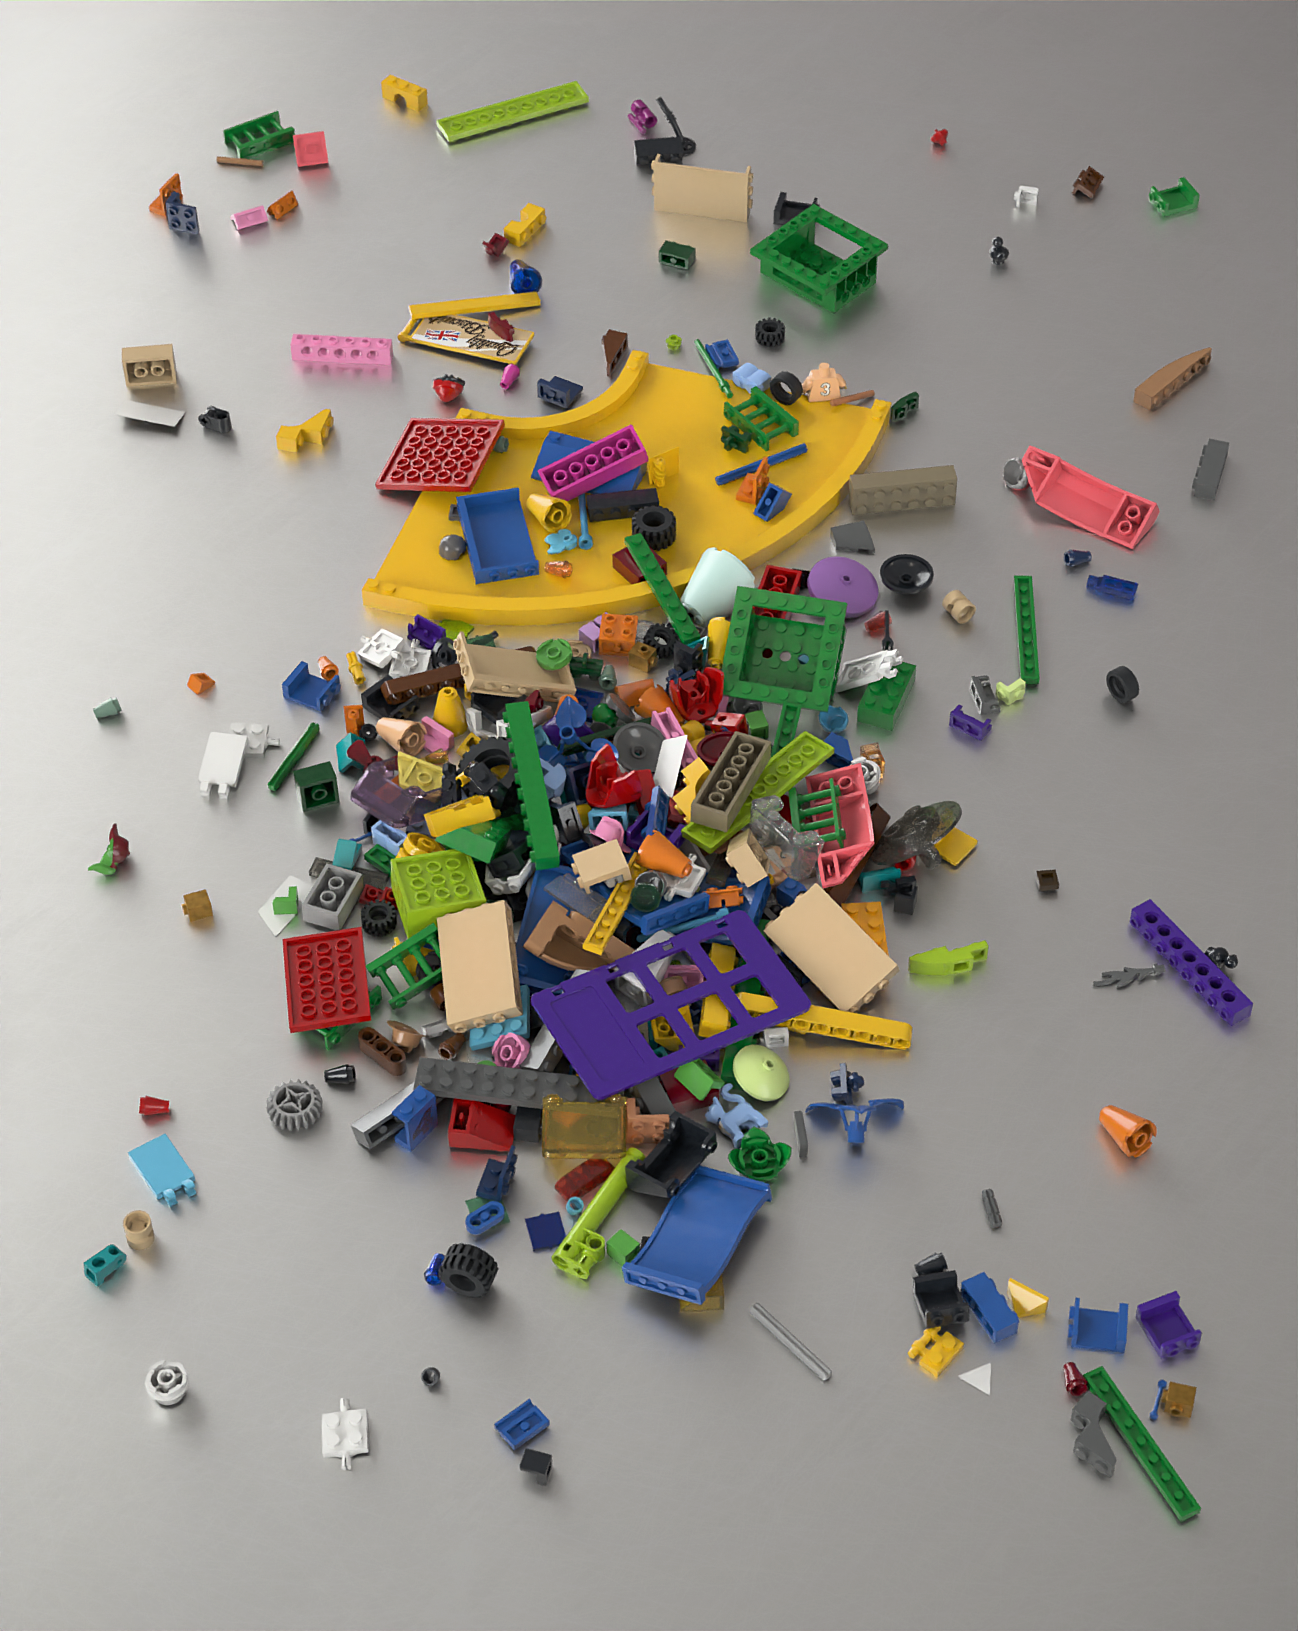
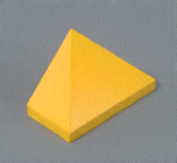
M1012 1278L1009 1279L1007 1295L1012 1310L1016 1312L1018 1318L1042 1314L1047 1311L1049 1302L1047 1296Z

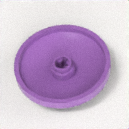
M846 557L824 558L813 566L808 576L807 587L810 596L846 602L848 605L845 618H855L868 613L873 608L878 597V585L873 574L859 562Z

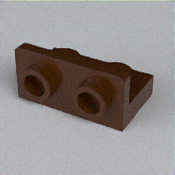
M1089 166L1086 171L1082 170L1077 180L1072 185L1074 189L1071 193L1075 194L1079 189L1085 195L1092 198L1104 176Z

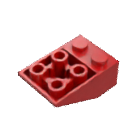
M454 1098L448 1128L449 1147L509 1152L514 1140L513 1126L516 1115L479 1101Z

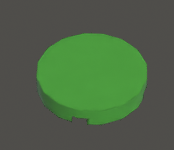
M564 639L547 640L537 648L536 660L540 667L546 670L561 669L572 659L571 645Z

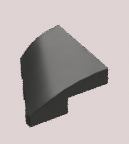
M864 520L831 528L830 539L836 550L858 552V549H867L869 553H875V547Z

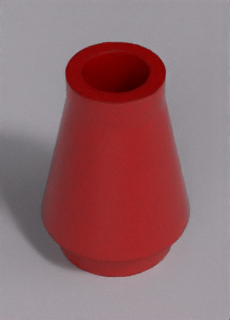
M147 1095L140 1097L139 1114L147 1116L169 1113V1101Z

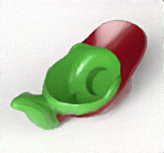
M114 823L110 830V844L100 863L89 866L88 871L93 870L104 875H112L116 872L118 864L122 863L130 855L129 841L119 836L117 823Z

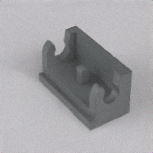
M986 675L971 676L970 691L980 715L997 713L1001 709L998 706V699L993 694L990 682L981 683L982 681L989 680V677Z

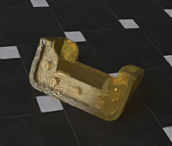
M549 1094L547 1097H543L542 1157L548 1159H620L626 1156L627 1097L614 1094L607 1098L605 1102H563V1099L557 1094Z

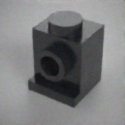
M526 893L511 897V895L507 896V904L511 908L514 923L523 920L528 901Z

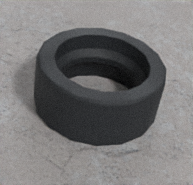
M782 371L770 382L771 394L778 402L784 405L795 403L803 394L801 382L790 372ZM781 382L789 387L792 394L783 389Z
M1119 666L1108 672L1106 676L1107 686L1112 696L1118 702L1126 703L1139 695L1138 681L1128 667Z

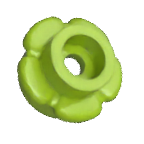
M670 335L666 339L667 347L671 350L680 348L682 339L677 335Z

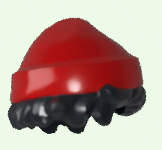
M444 374L442 377H435L433 379L432 389L441 401L450 402L462 394L465 381L459 377H454L452 374L450 376Z

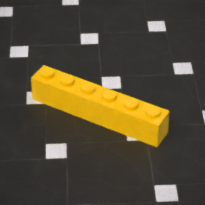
M712 943L708 957L720 973L733 970L738 962V957L735 956L736 948ZM716 994L703 998L698 1036L709 1038L730 1029L731 1022H728V1020L730 1021L731 1014Z

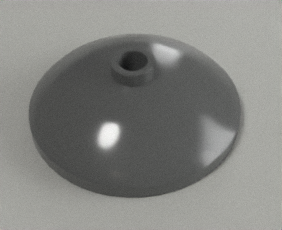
M633 722L624 725L617 731L612 744L619 753L618 763L629 772L650 769L651 773H655L662 742L666 739L652 725Z

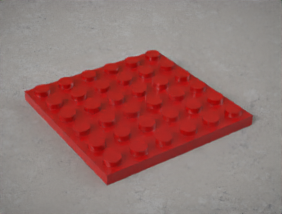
M410 418L375 483L376 489L471 492L505 427L504 420Z

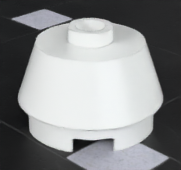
M866 757L856 758L851 761V765L861 763L867 795H870L879 787L880 767L875 762L867 760Z
M165 1360L156 1362L150 1367L145 1379L147 1393L164 1405H172L179 1402L189 1386L190 1378L188 1371L179 1362H165Z

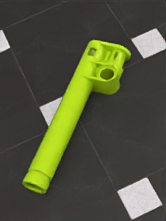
M630 1147L626 1151L625 1155L556 1249L551 1259L557 1267L581 1279H587L590 1275L589 1270L591 1267L604 1259L605 1239L595 1232L627 1188L625 1166L630 1160L636 1162L638 1159L643 1161L646 1158L640 1150Z

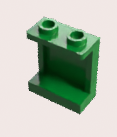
M1182 177L1178 180V186L1158 191L1155 186H1152L1150 188L1149 200L1166 217L1198 208L1200 194L1185 177Z

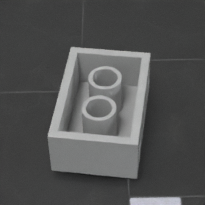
M326 863L301 905L304 921L333 930H341L364 890L362 874Z

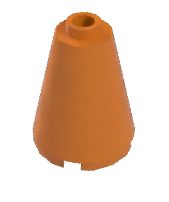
M656 684L657 688L652 686L645 691L638 700L640 702L639 706L635 705L634 712L644 719L652 717V711L661 713L670 707L680 727L685 723L684 718L659 684Z
M653 830L654 834L652 836L648 834L637 854L640 855V859H636V864L679 878L689 876L693 869L692 861L659 831Z
M1113 1105L1106 1106L1100 1111V1122L1125 1155L1130 1158L1131 1156L1136 1158L1144 1154L1151 1147L1152 1142L1150 1140L1152 1136L1156 1137L1157 1127L1153 1122Z

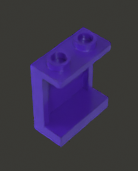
M645 810L641 815H638L635 823L627 828L625 832V837H627L626 846L639 850L644 841V838L641 836V830L648 824L649 811ZM682 824L675 830L668 827L665 830V837L678 849L685 842V838L682 837L681 833L685 825Z
M1177 1291L1137 1305L1135 1318L1161 1359L1167 1356L1173 1357L1180 1351L1197 1347L1202 1336L1201 1330L1193 1328L1179 1305L1181 1297Z

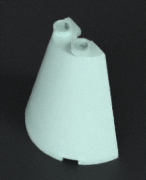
M713 547L707 549L702 554L680 601L687 613L694 615L696 624L705 629L708 627L711 619L715 617L726 618L732 615L737 586L758 589L759 586H755L753 582L755 577L742 561L726 550L720 552L717 551V548Z

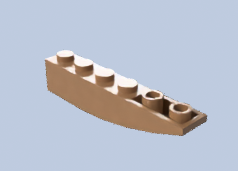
M1208 347L1181 357L1155 372L1135 388L1133 402L1148 410L1158 406L1164 398L1169 397L1175 389L1177 390L1191 376L1210 363L1212 348Z

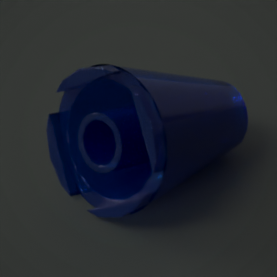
M519 259L514 260L510 264V287L514 294L538 293L542 287V277L539 271Z

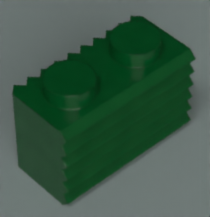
M665 240L658 251L659 263L668 264V266L671 265L680 269L683 268V270H688L696 259V248Z

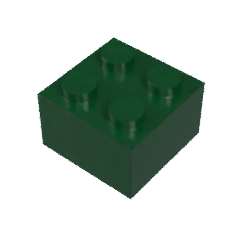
M330 761L293 771L296 795L303 812L340 802L337 777Z

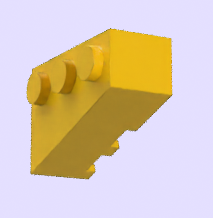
M474 795L424 814L432 837H439L458 828L496 818L489 796Z

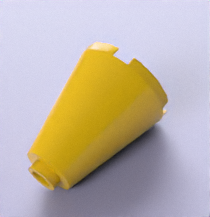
M537 493L531 494L527 499L526 505L547 531L557 533L556 531L566 528L569 524L572 512H570L571 505L566 500Z
M715 617L708 624V664L711 668L719 670L722 669L731 623L725 621V617Z
M444 687L439 691L432 720L454 733V737H458L468 729L465 709L457 690L453 687Z

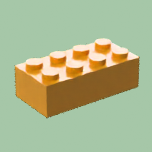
M881 901L841 903V908L889 956Z

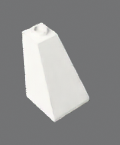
M660 930L633 953L656 943L669 940L674 935L669 931ZM671 944L663 947L665 951L673 948ZM675 954L647 965L659 983L664 979L667 968ZM629 972L615 978L616 989L642 1007L652 1004L653 1000L634 973Z

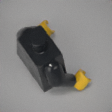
M475 760L470 762L464 772L455 778L456 781L460 779L462 782L461 786L463 787L472 780L486 796H489V799L493 802L492 808L495 817H499L501 815L500 809L509 790L486 764Z

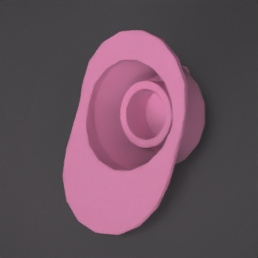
M604 816L596 829L590 830V833L602 838L606 842L617 839L623 852H631V849L623 843L624 828L619 821Z

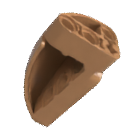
M554 900L523 946V948L543 961L569 971H575L576 969L591 971L600 966L613 963L615 960L630 955L635 951L613 935L602 955L582 949L583 943L595 923L575 911H571L567 917L568 910ZM616 967L609 969L608 971H614Z

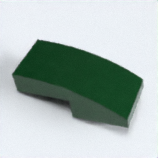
M916 391L904 396L891 407L892 422L906 418L908 411L918 408L919 394Z

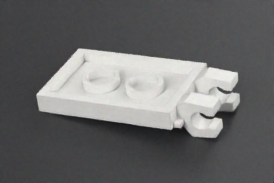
M896 649L891 651L885 650L846 662L839 673L836 692L878 681L883 676L888 679L895 677L898 670H891L892 666L902 664L904 658L902 656L895 658L899 653Z
M210 732L198 781L201 783L199 789L201 797L209 798L212 785H219V798L228 799L230 787H236L248 743L246 735Z

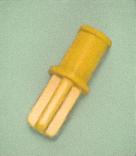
M351 651L346 654L349 663L348 670L352 673L354 683L360 685L366 681L362 671L363 665L359 663L356 653Z

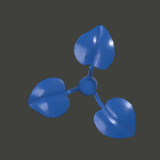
M569 696L561 703L556 714V724L560 729L559 734L562 738L560 750L558 751L553 745H545L538 750L541 759L550 763L553 767L559 763L563 768L566 764L565 757L561 755L564 744L571 745L575 742L581 744L589 751L586 755L587 762L592 761L596 753L605 744L611 746L617 761L619 753L616 747L606 739H594L590 748L577 737L574 728H580L584 725L587 714L585 709Z
M894 1098L869 1100V1106H844L834 1103L817 1102L808 1105L806 1112L820 1107L839 1110L844 1122L845 1131H848V1143H864V1132H867V1124L871 1112L877 1111V1108L873 1106L890 1104L903 1110L904 1102ZM853 1110L855 1111V1121H850V1125H848L844 1111ZM867 1111L866 1118L862 1126V1122L859 1121V1113L862 1115L864 1112Z

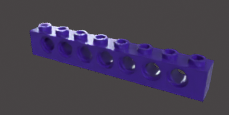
M1151 899L1132 908L1130 916L1131 925L1143 935L1146 941H1149L1156 948L1159 954H1162L1168 960L1169 964L1181 974L1184 980L1194 987L1198 994H1201L1207 1000V1003L1220 1014L1223 1020L1233 1026L1251 1016L1253 1002Z

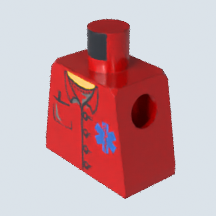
M720 712L713 721L706 720L704 729L712 733L737 731L749 735L744 714Z

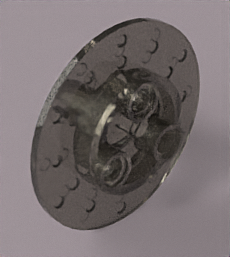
M954 801L938 802L926 807L917 805L910 808L903 817L898 819L881 835L870 855L871 860L877 865H891L918 855L927 869L937 867L941 864L942 857L939 855L934 844L945 837L956 826L961 818L962 808Z

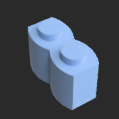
M745 363L733 372V382L736 386L746 389L750 394L751 388L755 386L764 392L770 387L771 376L767 372L759 370L753 364Z
M382 819L371 827L374 846L379 844L396 856L400 848L403 847L407 834L399 829H395L390 822Z

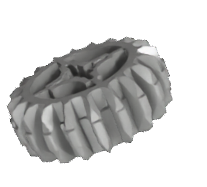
M290 1079L288 1084L282 1082L281 1087L275 1086L274 1091H270L266 1109L270 1120L274 1122L275 1126L280 1125L282 1130L288 1127L290 1132L293 1128L299 1131L300 1127L307 1129L308 1124L314 1125L315 1119H319L323 1109V1101L319 1090L315 1088L314 1084L309 1085L307 1081L301 1083L299 1079L297 1082H293Z

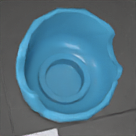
M829 705L828 713L820 712L818 715L820 725L828 733H840L846 729L849 723L848 714L841 707Z

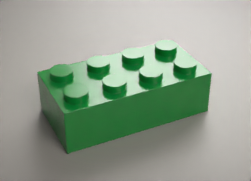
M902 662V664L892 666L891 670H898L895 677L888 679L883 676L878 681L868 683L858 705L857 722L893 731L915 682L916 665Z

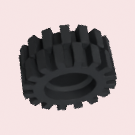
M764 318L756 323L755 340L757 343H761L762 346L767 344V347L769 345L775 347V344L780 345V342L783 343L785 339V326L783 322L781 323V320L776 321V318H773V320L768 318L766 320Z
M656 623L655 626L653 624L643 638L644 644L657 649L659 659H662L663 656L664 658L670 656L674 651V645L678 642V635L674 634L675 630H670L671 627L669 625L666 628L663 623L661 626L659 623ZM654 637L662 638L666 645L659 644Z
M379 899L375 900L376 903L370 901L369 905L365 904L364 909L362 908L361 910L362 928H364L366 933L369 932L371 936L374 933L376 937H379L380 933H382V936H386V932L390 934L392 932L391 929L394 930L396 928L395 925H397L394 905L391 906L389 901L386 904V900L379 902ZM378 915L386 917L385 919L379 921L372 919L373 917Z

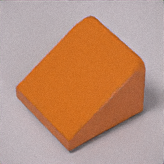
M205 673L190 674L187 686L196 694H201L215 685V681Z

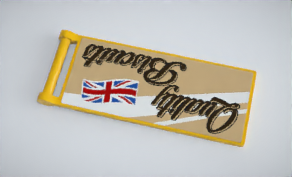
M458 315L423 318L410 336L408 334L418 321V319L411 318L404 330L397 336L400 342L410 341L516 365L533 339L534 332L514 328L513 342H508L491 330L489 322Z

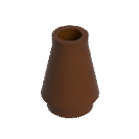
M456 1033L440 1043L438 1048L439 1055L445 1060L454 1059L466 1041L465 1036L462 1033Z

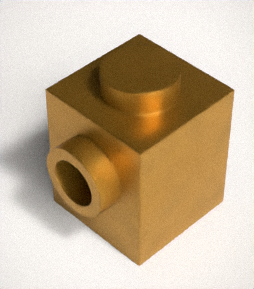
M637 641L628 652L629 666L648 673L658 662L657 649Z
M206 889L183 895L184 904H181L184 916L188 915L190 922L213 916L211 902Z
M1170 1381L1168 1390L1163 1389L1161 1402L1165 1403L1164 1412L1170 1413L1173 1416L1191 1418L1197 1387Z

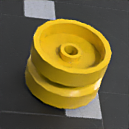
M411 832L407 834L403 847L400 848L396 858L444 851V848L426 835Z

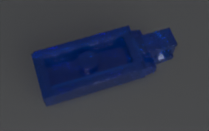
M1089 575L1086 587L1106 594L1134 600L1139 584L1108 575H1103V577Z

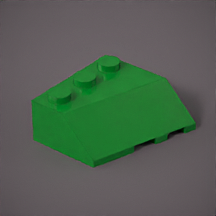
M495 819L458 828L436 837L435 841L489 864L506 848L513 827L504 820Z

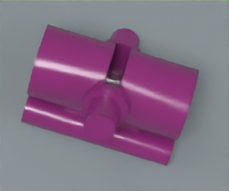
M635 100L631 105V111L636 116L629 113L627 117L639 132L644 135L646 129L643 125L646 128L654 127L657 123V117L642 100Z

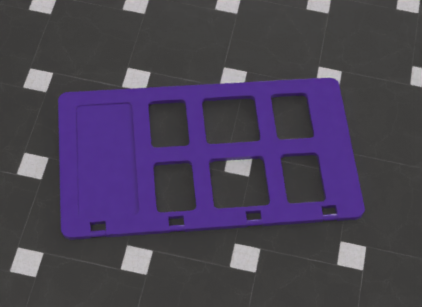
M742 910L734 911L720 919L712 920L673 936L669 940L656 943L617 959L613 963L600 966L561 982L557 986L544 989L533 994L531 997V1004L591 1095L597 1100L610 1097L808 1012L811 1008L810 999L747 913ZM725 922L727 925L725 927L719 929L716 926L718 924ZM725 934L747 964L729 972L720 973L700 943ZM670 944L673 946V948L666 951L663 949V947ZM680 951H686L707 981L674 995H667L647 965ZM617 966L619 970L610 974L608 970ZM632 972L654 1003L628 1013L606 982ZM753 977L760 981L778 1006L777 1009L755 1018L751 1017L731 989V986ZM561 989L564 992L557 996H554L553 992H556ZM716 994L738 1025L704 1040H699L678 1009ZM660 1016L667 1020L685 1046V1048L662 1058L656 1056L637 1028V1026Z

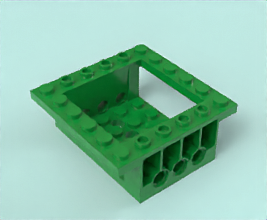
M813 204L752 247L750 254L760 259V273L835 314L876 283L878 256L888 250V244ZM815 223H819L862 248L847 259H841L815 244Z
M737 586L722 665V672L724 673L723 696L782 706L783 702L786 701L802 705L801 709L828 713L830 701L834 702L847 632L844 622L848 604L846 602ZM753 606L825 617L824 625L756 615ZM767 649L773 652V655L768 659L762 656L763 652ZM782 653H790L791 658L788 661H782L780 658ZM800 656H808L809 661L806 664H800Z

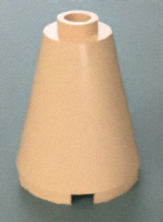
M383 717L376 724L377 734L397 752L400 751L415 757L425 746L424 735H427V731L420 722Z

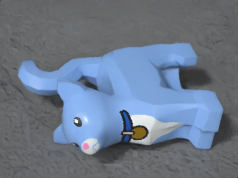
M728 1083L721 1088L720 1094L723 1099L728 1102H738V1105L725 1113L715 1096L713 1104L708 1107L704 1118L705 1121L716 1124L723 1134L733 1140V1147L739 1149L744 1136L741 1130L746 1128L749 1131L753 1126L756 1128L768 1127V1121L760 1112L747 1103L742 1096L729 1094L728 1092L733 1085Z

